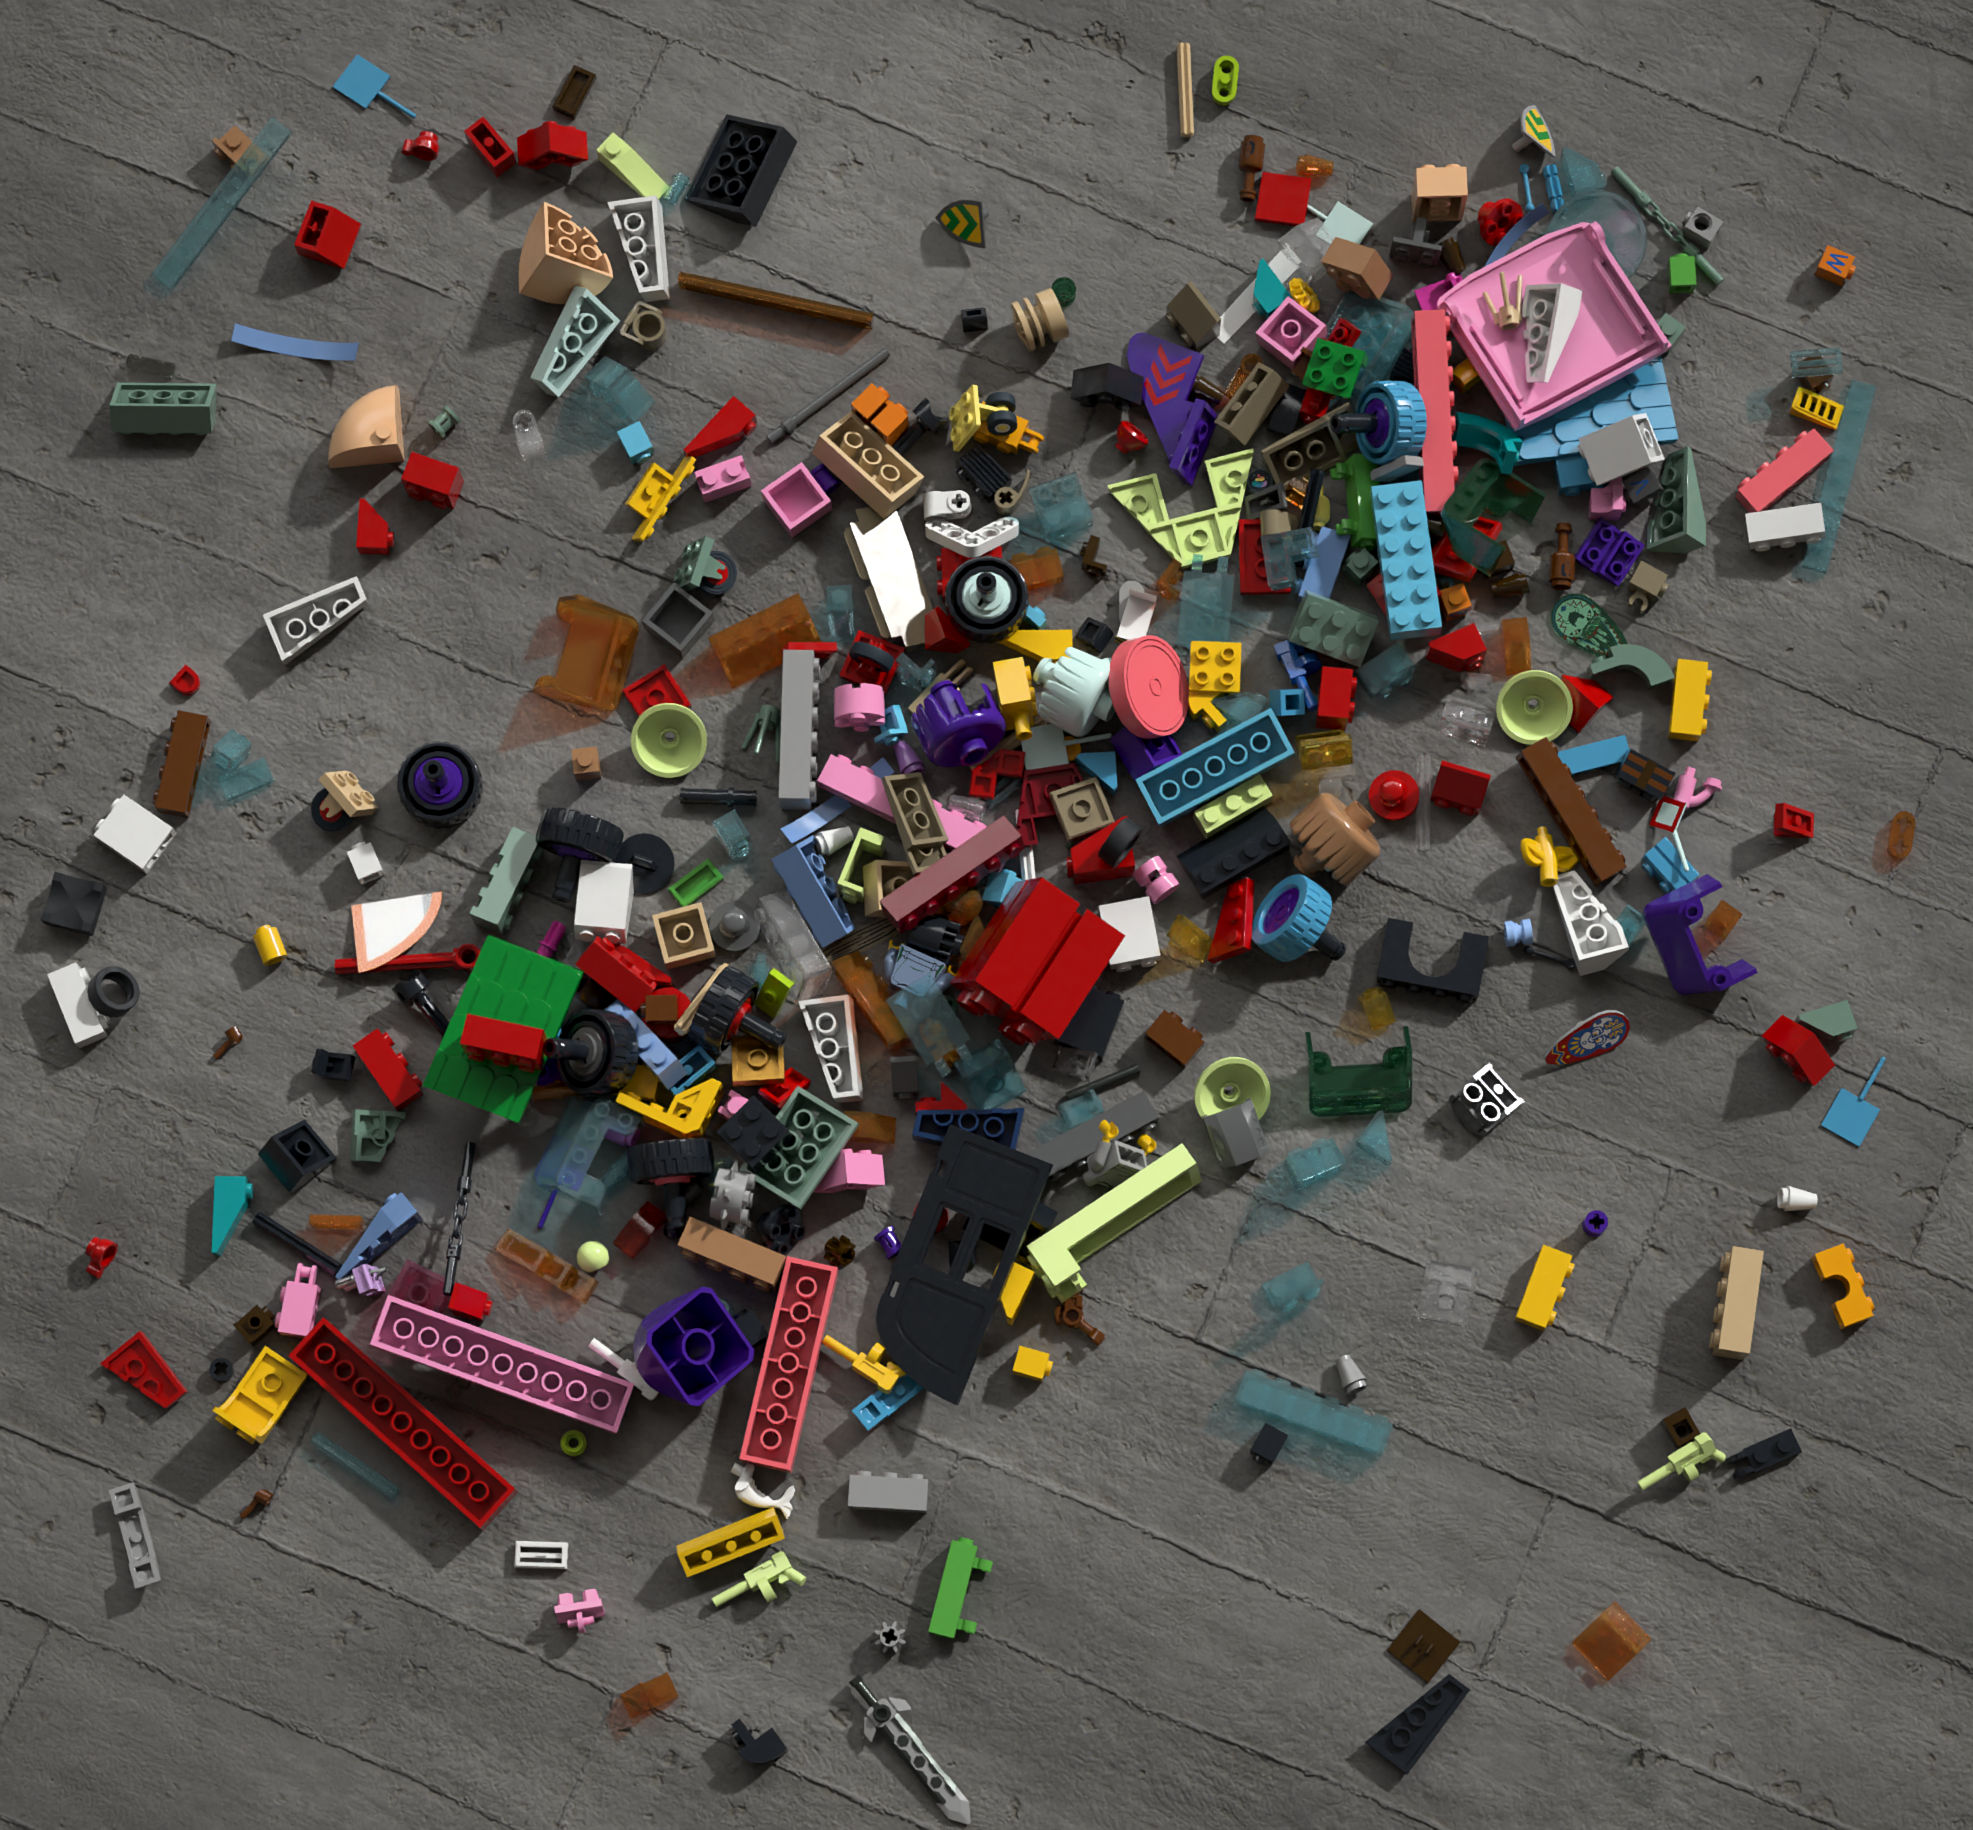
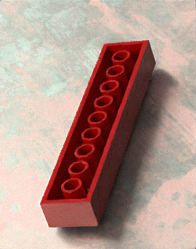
M324 1317L288 1355L481 1530L484 1531L518 1493L510 1483Z

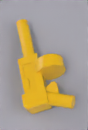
M828 1335L822 1341L823 1345L853 1363L852 1370L876 1384L877 1389L885 1394H889L899 1378L906 1375L900 1367L892 1362H888L887 1367L880 1364L886 1349L878 1342L872 1347L868 1355L862 1352L858 1355Z

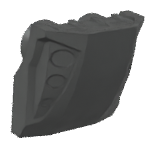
M1490 1063L1449 1097L1454 1114L1471 1132L1480 1136L1488 1133L1524 1102L1494 1072L1493 1066Z
M1250 1098L1245 1099V1102L1212 1115L1206 1114L1202 1116L1210 1141L1222 1168L1238 1166L1259 1158L1270 1150Z

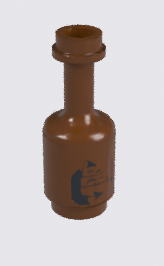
M1257 135L1244 136V141L1241 142L1238 166L1241 171L1245 172L1244 188L1239 191L1240 200L1245 202L1255 201L1257 194L1253 191L1255 173L1263 170L1265 144L1263 143L1264 139Z
M1562 522L1557 523L1555 533L1558 534V552L1550 556L1549 582L1551 583V588L1555 590L1571 589L1575 575V556L1572 553H1568V535L1572 533L1571 524Z

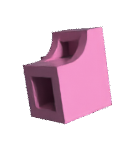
M1622 477L1610 481L1604 488H1591L1589 494V519L1597 520L1602 517L1605 520H1619L1621 513L1626 511V498L1623 497Z

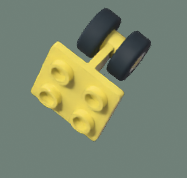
M972 384L962 394L955 406L951 407L949 412V420H951L952 426L950 438L953 441V450L959 452L978 430L982 421H987L988 431L994 435L1006 436L1013 433L1017 429V417L1013 413L1016 409L1014 396L1008 392H995L986 398L985 404H981L978 398V386Z

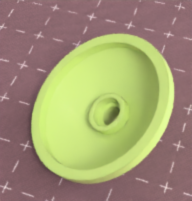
M1541 670L1521 672L1509 679L1500 690L1496 702L1497 718L1502 729L1512 739L1528 745H1532L1545 737L1549 741L1557 738L1568 726L1573 710L1572 698L1566 685L1555 675ZM1535 699L1538 702L1535 706H1529V701Z
M674 703L658 704L644 711L636 720L631 733V748L638 763L648 772L665 778L679 777L691 772L703 759L707 747V733L700 718L687 707ZM671 732L675 737L668 739L665 734Z
M1241 1057L1220 1059L1208 1066L1196 1083L1194 1102L1197 1112L1202 1118L1203 1115L1221 1112L1245 1102V1099L1250 1098L1258 1120H1260L1270 1102V1084L1263 1070L1254 1062ZM1232 1086V1090L1226 1093L1225 1088Z

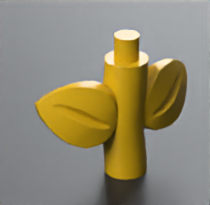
M1543 826L1537 828L1538 835L1534 840L1530 838L1521 840V852L1528 866L1534 868L1540 866V884L1544 887H1551L1558 883V872L1563 873L1571 870L1579 860L1570 847H1554L1552 835L1548 834L1547 827Z

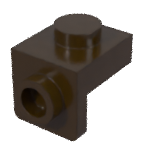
M1090 535L1089 541L1083 542L1080 556H1083L1082 570H1085L1087 575L1093 577L1106 576L1107 565L1095 562L1100 546V537Z

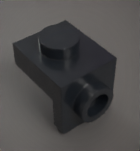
M317 1048L312 1061L311 1072L324 1079L350 1082L356 1057L350 1054L333 1053Z

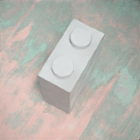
M123 794L121 799L117 798L110 807L111 812L107 818L101 819L94 830V836L100 843L147 874L177 833L167 823Z
M1149 896L1099 906L1101 919L1125 935L1109 961L1111 970L1116 969L1117 972L1131 970V966L1139 964L1142 967H1150L1156 965V961L1161 960Z

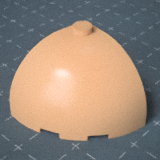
M543 202L528 229L519 262V293L553 304H566L574 286L587 288L596 296L613 279L611 264L606 253L602 254L597 247L598 240L585 226L581 229L570 220L572 218L571 215L551 204Z
M397 385L386 386L369 392L345 411L335 426L328 451L329 468L404 462L400 393Z

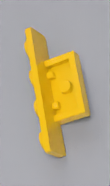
M684 457L673 475L656 463H651L625 505L644 518L633 535L632 540L642 542L652 535L654 523L665 515L668 509L666 505L669 500L674 499L681 490L679 485L684 478H688L693 472V464L696 461L694 457Z

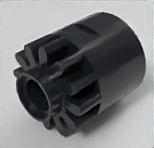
M928 915L911 929L906 946L939 960L948 966L952 956L958 958L965 936L959 933L961 924L934 915Z

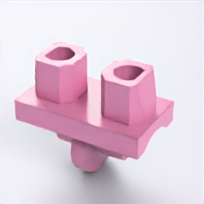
M596 1589L583 1591V1602L574 1603L572 1594H559L557 1606H554L558 1624L568 1623V1628L578 1627L579 1633L583 1634L585 1633V1625L594 1624V1618L605 1617L602 1600L599 1599Z

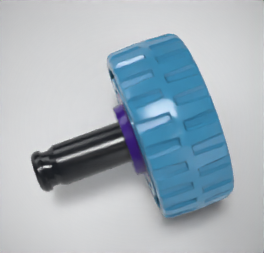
M1377 381L1364 389L1359 397L1355 413L1334 414L1330 421V427L1335 434H1340L1341 432L1343 434L1355 433L1358 446L1364 457L1374 464L1385 465L1404 455L1417 456L1420 453L1427 430L1426 409L1420 393L1412 384L1405 381Z
M1292 875L1279 882L1264 898L1252 922V939L1254 943L1278 961L1289 962L1297 959L1312 946L1326 956H1330L1333 961L1341 959L1346 951V945L1343 942H1339L1335 936L1325 930L1332 910V900L1329 893L1304 875Z

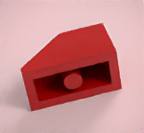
M359 498L356 548L359 554L389 555L390 547H394V532H391L388 523L365 499Z
M455 1282L448 1308L454 1315L484 1322L485 1316H490L493 1301H490L489 1294Z

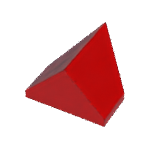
M939 606L925 614V650L959 653L971 645L952 626L949 618Z
M1562 675L1561 681L1568 688L1573 703L1569 725L1579 734L1613 699V696L1595 680Z

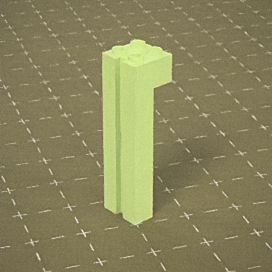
M1180 1144L1027 1246L1030 1253L1027 1259L1031 1263V1268L1038 1278H1042L1045 1283L1044 1286L1052 1298L1057 1296L1060 1302L1063 1303L1086 1288L1087 1284L1079 1274L1082 1271L1078 1265L1079 1262L1202 1181L1197 1163L1184 1145Z

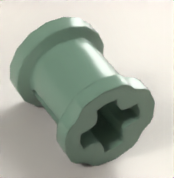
M445 405L443 411L433 421L429 420L427 423L443 439L446 436L445 433L455 423L459 424L461 420ZM446 418H448V420L441 426L440 424H441Z

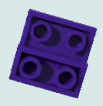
M1601 517L1597 519L1576 552L1575 562L1618 587L1645 545L1628 532H1621Z

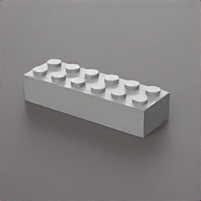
M783 650L779 802L781 810H812V803L817 801L816 782H812V778H817L818 770L816 757H813V753H818L817 732H814V729H819L818 707H815V704H819L820 689L819 684L815 683V680H820L819 658H815L814 650Z

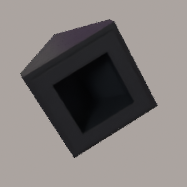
M986 308L965 309L961 311L963 333L988 330Z

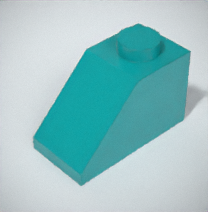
M1262 258L1258 264L1252 307L1260 317L1263 315L1267 320L1288 296L1291 299L1292 296L1264 258Z

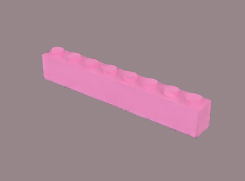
M831 754L817 780L818 787L896 824L881 778L873 775L874 771L868 767L861 765L859 768L852 765V761L849 758L840 754L837 757ZM932 799L949 841L943 844L944 848L953 851L987 827L979 821L975 820L972 823L964 819L965 815L952 809L949 812L941 808L942 804ZM1003 863L1000 866V868L995 872H1001L1005 863Z

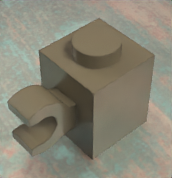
M1641 561L1627 587L1628 590L1635 593L1630 597L1628 606L1631 607L1634 601H1640L1642 603L1640 613H1644L1648 606V600L1654 603L1657 596L1663 597L1669 586L1665 583L1668 575Z

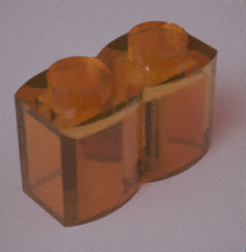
M1049 546L1037 549L1035 554L1026 555V553H1018L1013 555L1011 560H1008L1023 575L1028 591L1064 582V573L1057 548L1051 549Z

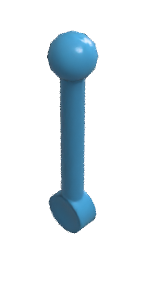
M1522 164L1519 172L1523 175L1527 202L1525 210L1529 213L1535 207L1531 202L1528 181L1529 166Z

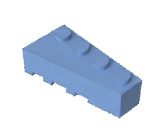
M812 835L772 858L775 872L782 877L787 885L786 890L789 896L795 899L798 904L801 917L808 922L814 939L823 948L856 928L843 900L835 896L836 884L833 878H830L824 872L823 865L826 862L822 854L817 856L813 847L816 844V840Z

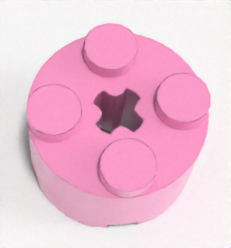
M860 683V688H852V684H846L834 689L835 727L844 728L851 726L854 727L855 731L863 732L868 731L869 726L885 724L884 690L881 686Z

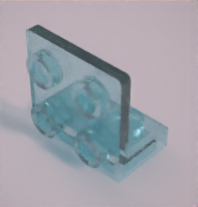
M1307 1261L1263 1283L1261 1286L1275 1313L1282 1311L1285 1314L1295 1309L1299 1301L1305 1299L1306 1302H1309L1320 1296L1319 1293L1324 1282L1322 1278L1317 1280Z

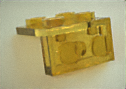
M1344 730L1302 734L1295 737L1302 771L1353 764L1351 735L1345 734Z

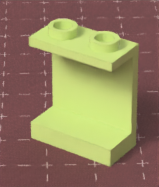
M860 827L837 883L839 894L843 895V900L856 904L857 901L864 902L863 887L850 883V880L863 850L882 857L886 848L884 836Z

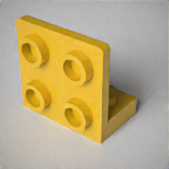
M1192 641L1190 647L1189 690L1229 693V699L1239 700L1241 643Z

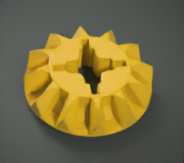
M1293 278L1289 282V291L1292 298L1307 311L1315 313L1319 310L1320 305L1317 294L1314 293L1313 288H1310L1307 282L1300 278Z

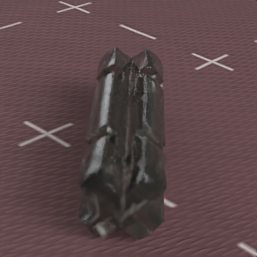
M129 354L126 365L130 369L137 370L139 368L140 371L157 375L162 373L166 377H173L175 374L176 366L171 362L165 361L163 363L162 360L143 356L140 358L139 355Z

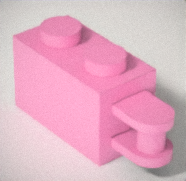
M298 1263L295 1281H287L286 1287H282L280 1293V1302H283L282 1311L277 1312L275 1327L278 1328V1332L281 1335L305 1338L314 1328L321 1288L315 1285L317 1266L313 1265L312 1268L304 1267L302 1263ZM308 1277L309 1283H301V1278Z

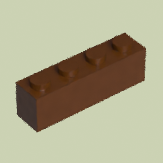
M178 710L177 716L171 720L170 732L173 733L171 741H167L165 745L164 755L167 758L165 766L161 765L159 770V780H161L159 790L156 789L153 796V804H155V808L159 813L189 818L211 721L206 715Z

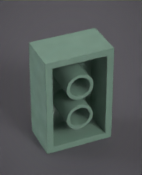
M1305 590L1287 637L1290 642L1361 667L1379 620L1373 614Z

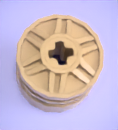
M1051 288L1035 293L1036 306H1032L1026 297L1022 299L1024 310H1022L1017 301L1011 303L1015 329L1029 352L1036 350L1034 338H1036L1041 348L1045 346L1044 334H1048L1054 343L1069 337L1064 314Z

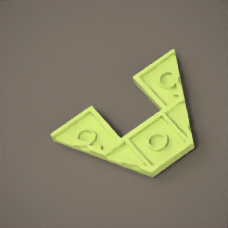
M1252 448L1205 460L1204 464L1217 508L1169 520L1156 473L1108 485V491L1181 569L1231 557L1254 450Z

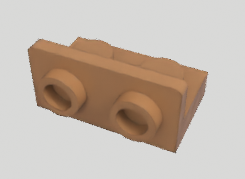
M235 125L219 140L216 137L211 140L215 147L213 152L222 161L225 159L232 164L230 166L231 170L238 177L243 175L248 181L270 162L269 157Z

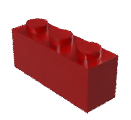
M596 936L578 958L575 965L632 1011L636 1012L641 1003H644L646 1000V995H650L657 985L654 981V976L646 970L641 971L634 965L633 959L628 955L618 953L614 949L613 943L608 939H601Z
M377 1028L352 1046L399 1112L424 1095L420 1090L423 1084L415 1073L410 1075L405 1067L409 1063L402 1053L395 1054L391 1048L395 1043L388 1033L381 1034Z

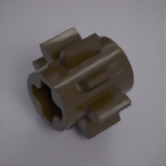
M841 1235L839 1239L833 1236L826 1242L824 1247L826 1254L823 1257L829 1261L830 1265L839 1267L842 1264L846 1267L854 1260V1248L856 1245L850 1242L851 1239Z

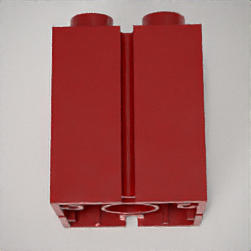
M1043 877L1017 881L951 980L950 984L961 991L956 1002L978 1017H982L984 1013L1002 1019L1003 1022L997 1030L1017 1045L1024 1046L1026 1042L1037 1045L1040 1040L1059 1039L1125 935L1088 909L1082 915L1075 912L1080 903Z

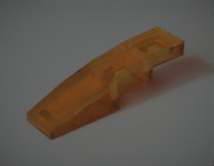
M507 1228L494 1249L496 1252L584 1304L587 1303L599 1284L596 1279Z

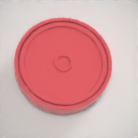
M1152 635L1130 639L1120 644L1112 656L1108 676L1111 700L1119 719L1131 733L1143 739H1153L1176 732L1183 724L1189 706L1188 680L1177 653L1166 641Z

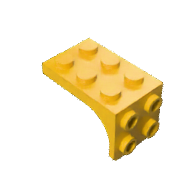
M265 1346L228 1400L219 1408L214 1407L212 1411L217 1414L215 1420L231 1431L234 1426L238 1428L236 1434L252 1445L255 1441L263 1444L309 1375Z

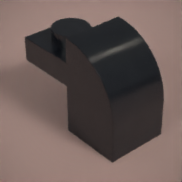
M740 1718L731 1724L735 1729L731 1734L739 1745L745 1743L746 1747L738 1752L739 1755L752 1764L764 1765L771 1763L789 1751L773 1728L757 1739H754Z

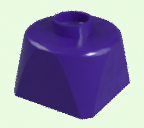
M708 1287L695 1289L654 1309L641 1321L633 1342L635 1365L644 1381L655 1391L694 1406H700L752 1362L754 1356L753 1347L713 1289Z

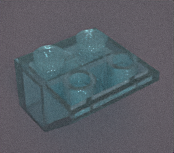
M1076 472L1029 488L1037 521L1045 542L1093 526V516Z

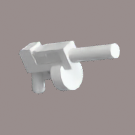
M595 1338L591 1341L588 1347L619 1369L617 1373L628 1382L634 1383V1386L641 1390V1394L648 1400L652 1401L656 1398L659 1392L652 1389L644 1381L636 1368L635 1361L632 1363L628 1359L626 1361Z

